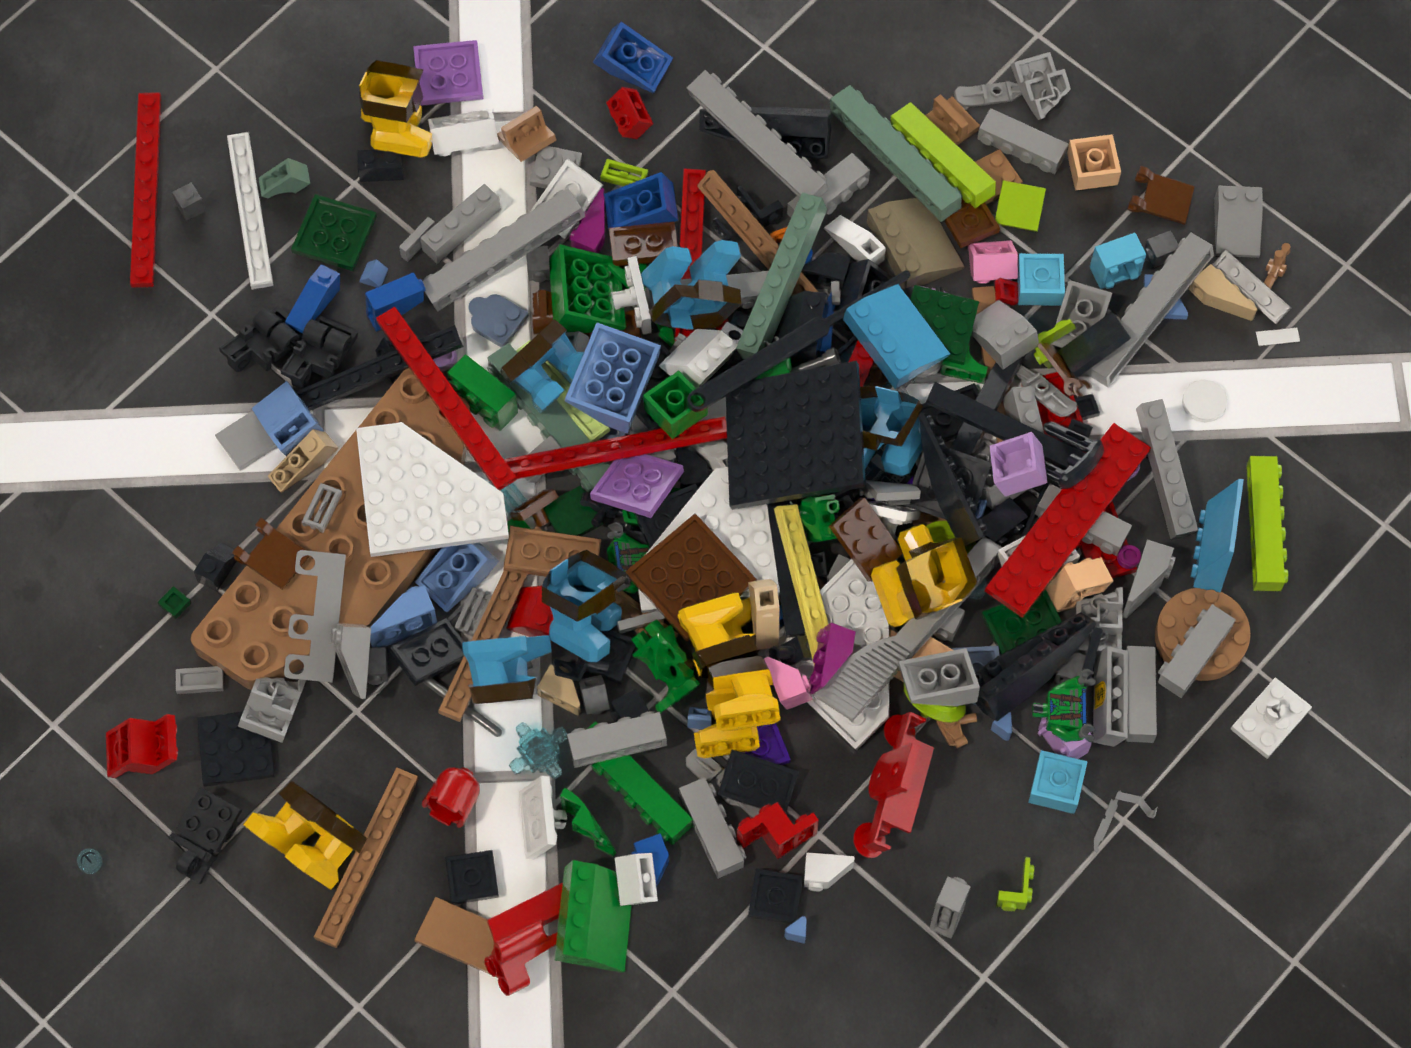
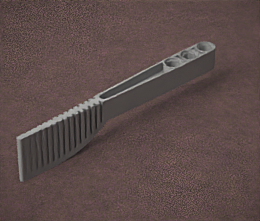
M983 537L967 554L977 583L962 601L928 617L915 620L914 617L904 625L896 636L884 638L863 647L843 663L828 683L815 693L814 697L849 720L854 721L874 697L881 692L882 688L890 682V679H893L897 671H900L898 661L912 658L1000 562L997 551L1003 547L987 537Z

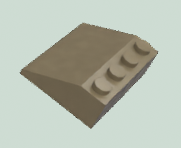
M917 198L889 201L868 210L867 224L873 235L886 247L885 257L895 275L897 276L905 270L910 272L909 279L901 284L902 288L913 287L914 285L923 286L964 269L965 266L941 223Z

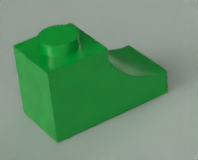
M968 346L964 365L943 360L941 375L984 384L988 367L979 364L972 358L969 352L970 346Z

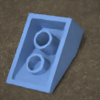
M481 543L442 547L415 583L419 587L425 585L428 595L445 612H448L469 594L473 587L478 586L489 575L499 560Z
M425 585L408 589L370 627V643L372 648L386 647L437 623L435 609Z

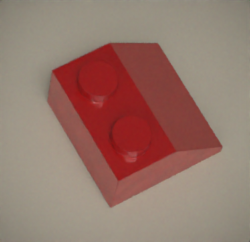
M542 586L522 587L506 630L528 637L549 635V626L554 618L551 607L542 602Z

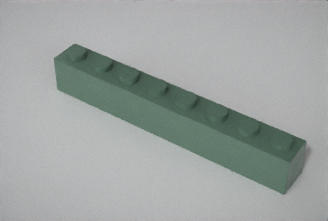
M849 85L830 98L832 113L940 222L961 208L962 195L956 187H952L947 182L946 177L942 173H938L933 168L932 163L928 159H924L919 154L918 149L914 145H910L905 140L904 135L900 131L897 132L892 127L890 121L885 117L883 118L878 113L876 107L864 99L859 90H855Z
M803 192L800 196L736 347L739 355L744 360L767 347L766 341L771 344L827 212L826 205L821 197Z
M510 343L487 357L489 373L495 378L497 377L500 382L516 393L518 409H523L528 414L527 419L532 426L537 425L541 430L540 434L544 440L552 435L562 448L591 442L557 400H554L540 414L534 408L530 394L515 382L509 385L500 371L517 354ZM602 462L571 468L569 471L573 475H578L581 479L582 487L588 492L594 489L610 467V464Z

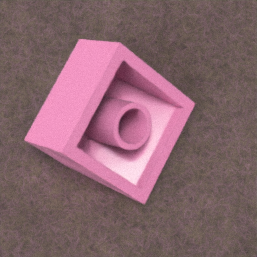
M1012 241L976 242L968 245L970 271L974 281L989 283L990 280H997L999 278L1010 281L1018 279V253Z
M764 658L771 672L779 701L786 709L813 700L810 693V679L807 678V675H802L798 669L773 658Z

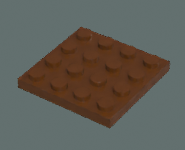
M696 513L625 571L626 576L686 641L690 637L680 625L677 616L679 610L732 593H739V596H741L749 589L748 582L757 581L752 573Z

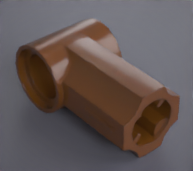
M538 290L533 293V334H539L553 321L551 292L547 290Z

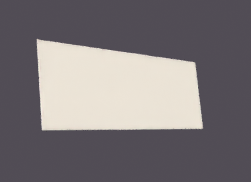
M1297 328L1256 332L1259 346L1300 342Z

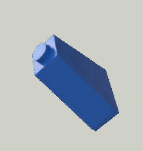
M414 272L365 293L366 315L376 332L381 330L376 317L393 307H396L402 316L424 301V291H426L424 283L421 279H417Z

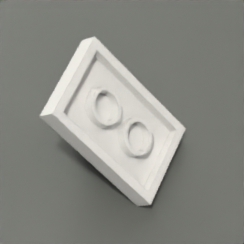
M566 159L531 211L538 204L553 198L557 192L569 188L583 212H585L603 184L571 160ZM576 223L559 233V235L564 239L567 238Z
M637 257L628 258V266H624L626 283L629 289L612 292L615 310L623 307H635L637 328L641 327L643 334L651 333V317Z
M881 501L868 502L894 540L898 524L912 523L913 520L920 519L921 511L899 505H888L886 502Z
M1275 677L1234 723L1231 730L1268 759L1307 715L1312 706Z
M540 776L519 791L525 859L534 860L554 847L557 841L555 828L564 829L566 826V822H560V819L567 820L566 812L552 808V786L550 785L549 776Z

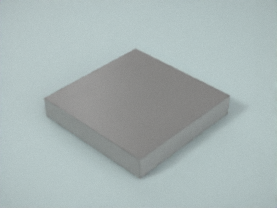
M253 411L215 434L218 442L240 471L277 448Z

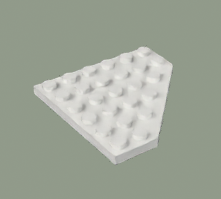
M402 422L356 428L371 557L509 539L504 496L500 490Z
M728 467L715 468L649 551L696 513L752 573L757 581L772 579L777 584L778 595H780L767 504L732 510L729 506ZM749 589L740 596L741 600L750 598ZM639 590L641 612L658 611Z
M851 559L820 590L828 624L834 623L856 632L853 652L850 656L871 643L889 637V624L873 581L868 582ZM785 627L779 631V646L794 638H786ZM807 641V642H806V647H807V649L810 651L809 644H808V641ZM770 648L760 650L758 655L769 657ZM803 659L791 667L798 669L802 675H807V678L810 679L814 671L813 659ZM889 683L882 688L881 692L874 697L854 721L849 720L814 697L815 693L811 694L813 700L807 702L857 751L889 718Z

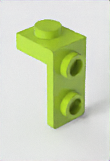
M1070 319L1062 320L1048 332L1039 333L1038 342L1051 344L1075 330L1076 326ZM1037 346L1034 357L1039 365L1044 364L1048 369L1053 367Z
M1025 857L1023 863L1021 893L999 891L996 907H1002V910L1005 911L1025 910L1027 902L1031 903L1032 888H1028L1029 879L1033 880L1034 865H1030V857Z

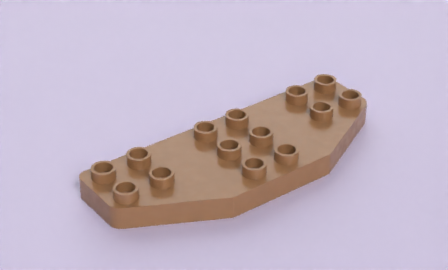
M410 368L401 373L358 427L402 422L459 463L465 465L466 447ZM459 396L465 404V406L470 411V406L468 402L464 398ZM356 430L276 528L278 532L307 551L346 554L339 623L362 624L369 628L407 590L439 549L371 557ZM320 483L342 490V496L324 533L319 532L318 529H311L310 526L302 525V520ZM324 490L317 504V507L310 519L311 521L314 520L319 510V507L327 493L326 490ZM334 493L332 494V496H331V498H330V500H329V502H328V504H327V506H326V508H325V510H324V513H323V515H322V517H321V519H320V521H319V524L321 523V521H322V519H323V517H324V515H325V513H326V511H327V509H328V507H329V505H330V503H331V500H332V498H333V496H334ZM310 556L301 568L311 570L315 566L314 558ZM246 566L193 631L191 642L197 655L211 665L218 666L226 675L252 690L256 678L268 677L275 679L286 677L284 675L285 659L289 654L310 655L311 640L291 638L288 634L290 617L294 614L314 616L318 576L296 573L281 590ZM299 619L295 621L293 629L297 634H304L308 630V623L305 620ZM298 659L292 660L289 664L291 673L304 668L303 662Z

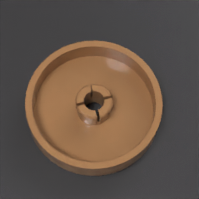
M1192 588L1176 594L1163 607L1155 628L1156 646L1164 662L1170 663L1173 659L1171 653L1178 644L1182 646L1186 641L1184 635L1191 626L1195 628L1199 623L1196 620L1203 609L1208 611L1213 604L1236 620L1230 632L1195 680L1209 681L1219 679L1231 673L1242 661L1250 642L1249 621L1240 605L1228 595L1216 592L1215 590Z

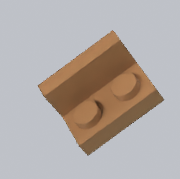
M941 94L934 99L933 110L925 115L956 145L962 143L980 128V125L953 97L946 100Z
M537 106L501 127L502 131L497 133L498 140L520 162L556 141L555 134L545 125L542 112Z

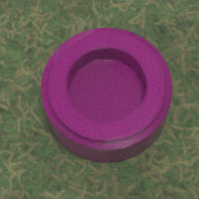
M1133 545L1123 546L1117 555L1118 563L1125 569L1137 567L1141 560L1140 550Z

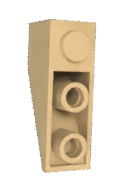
M1212 264L1201 271L1189 287V290L1207 306L1250 321L1255 317L1257 308L1254 302L1246 298L1235 284H1231L1225 278L1223 272L1216 269Z
M312 429L268 475V478L282 493L323 465L339 448L326 432Z
M772 579L748 582L753 632L756 634V647L758 650L779 646V599L777 584Z

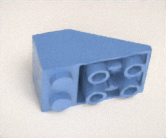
M288 381L252 407L253 412L267 434L285 456L312 429L324 432Z

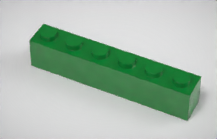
M595 721V722H594L590 727H588L587 729L594 728V726L597 725L598 723ZM630 755L591 765V768L597 775H603L608 780L607 784L614 792L617 793L619 791L624 796L623 800L631 809L635 807L641 813L640 817L647 825L652 824L657 829L656 833H661L664 842L668 840L673 845L693 827V819Z

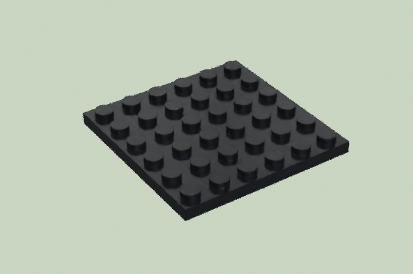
M857 361L754 379L726 396L729 506L732 510L866 487L860 375Z

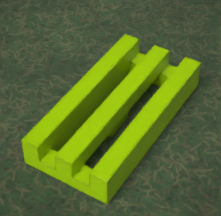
M607 159L600 176V181L626 186L646 178L648 170ZM611 167L622 171L619 172L608 168ZM627 172L641 175V177L630 175Z

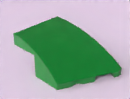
M564 788L560 795L562 810L575 817L572 821L573 830L594 840V847L614 857L616 850L585 804L573 792Z

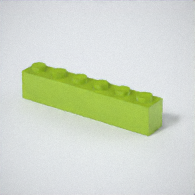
M911 102L891 115L892 127L897 132L900 131L904 135L905 140L910 145H914L918 149L919 154L924 159H928L932 163L933 168L938 173H942L952 187H956L960 191L962 199L966 203H970L974 208H977L995 195L996 181Z
M1250 456L1246 469L1253 591H1281L1284 584L1288 582V570L1284 569V562L1287 560V550L1283 548L1286 531L1285 527L1281 525V520L1284 519V506H1280V499L1283 497V486L1279 485L1282 467L1278 465L1277 456Z

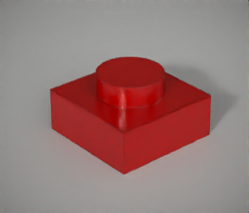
M1003 278L995 280L996 301L1000 300L1005 304L1013 306L1017 304L1018 282Z

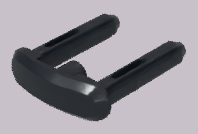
M1046 422L1043 429L1048 435L1087 452L1083 457L1072 453L1068 457L1067 465L1069 467L1065 471L1045 462L1047 478L1059 483L1060 488L1069 489L1083 480L1096 467L1104 453L1103 443L1099 439L1093 441L1054 422Z

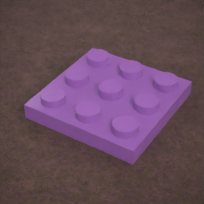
M477 40L413 46L415 67L424 70L420 80L423 93L420 106L484 99Z
M647 454L614 460L591 491V500L651 518L683 474V465Z

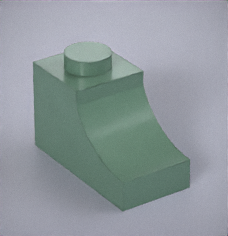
M287 158L260 176L261 196L270 198L280 193H297L308 186L310 179L307 165Z

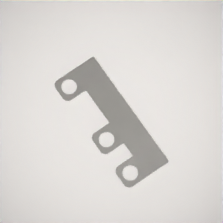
M307 550L297 552L295 571L298 574L318 576L314 616L294 614L290 617L289 636L294 639L311 640L309 656L289 654L286 657L284 675L287 678L333 682L336 651L334 642H331L330 637L331 629L335 628V623H339L346 554ZM305 555H310L315 560V566L311 570H304L300 566V560ZM299 619L305 620L308 623L307 632L297 634L293 629L295 621ZM298 659L303 662L304 670L302 673L293 674L290 672L289 664L292 660Z

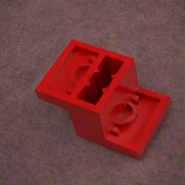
M166 714L155 722L129 718L106 732L107 777L117 778L127 771L153 775L176 761L178 748L176 746L177 725L175 724V715Z
M778 802L772 806L767 804L759 810L758 815L753 818L749 816L739 823V827H737V843L742 848H745L762 837L776 858L779 859L817 835L819 820L814 813L808 816L804 814L797 818L793 825Z

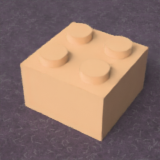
M1113 134L1070 140L1067 155L1075 191L1118 185L1121 169Z

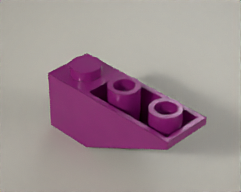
M603 188L600 189L590 203L588 211L584 212L586 217L581 219L578 228H574L571 232L570 241L573 248L599 254L604 246L605 208Z
M830 623L819 630L816 638L818 647L813 657V663H815L814 671L809 680L811 694L822 689L852 654L855 631L834 623Z

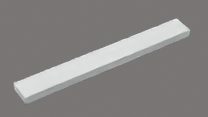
M249 133L228 135L227 139L251 289L273 286V279Z

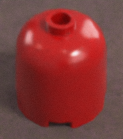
M449 767L439 774L423 799L422 807H428L431 810L429 815L447 826L453 822L460 828L465 824L479 797L480 785L471 770L465 767Z

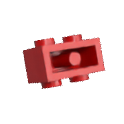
M622 87L606 102L610 115L614 118L622 137L638 139L653 125L637 89Z

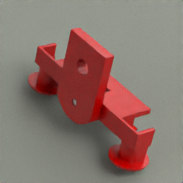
M908 712L903 715H894L885 723L884 735L887 742L893 747V750L882 754L870 778L869 796L878 801L872 823L861 824L855 830L853 836L856 850L864 857L874 858L882 852L890 850L891 846L885 844V835L890 834L891 828L895 827L904 832L911 833L934 747L916 740L914 727L926 722V718L915 713Z

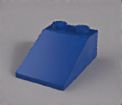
M620 22L610 31L593 63L610 75L653 93L673 57L623 22Z
M662 172L604 194L608 230L614 227L678 221L674 185Z

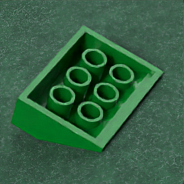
M559 244L549 259L553 320L555 319L567 329L566 332L580 331L581 333H591L596 323L616 330H624L626 328L624 307L615 310L612 292L623 290L622 283L606 268L609 263L613 264L611 256Z
M576 860L571 861L565 866L554 961L625 972L631 905L620 906L617 873L597 864Z

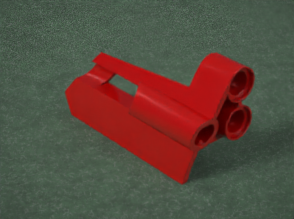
M563 882L487 920L494 941V947L491 955L484 959V963L488 973L492 977L498 978L499 988L504 995L510 996L529 986L530 978L525 963L556 945L557 932L548 936L543 926L559 919Z

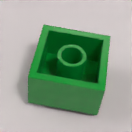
M679 370L643 394L644 410L672 439L708 415V407L700 412H694L688 408L686 399L696 388ZM691 396L690 400L694 406L701 407L704 405V401L700 396Z

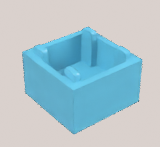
M1136 233L1095 246L1090 269L1100 289H1110L1114 287V284L1128 279L1135 280L1141 275L1146 253Z
M1019 254L1017 279L1018 305H1062L1065 295L1064 254Z
M1041 750L1028 803L1075 814L1087 761Z

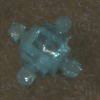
M524 722L517 725L515 728L520 740L516 750L520 758L516 757L510 762L509 767L512 772L520 774L527 766L532 773H535L537 770L540 773L546 771L552 779H557L561 776L562 771L557 763L559 760L558 755H560L561 751L557 744H562L568 736L565 729L558 727L550 735L545 728H542L541 731L537 728L532 730Z

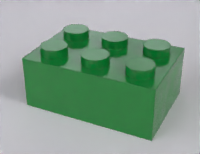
M465 354L447 372L449 383L456 393L468 402L470 411L473 414H479L483 417L484 422L489 427H495L501 431L518 414L516 393Z

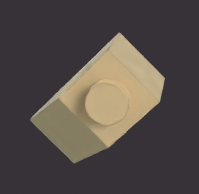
M550 664L537 686L538 696L579 716L581 708L573 680L556 676L554 667ZM560 667L562 671L569 673L566 668Z

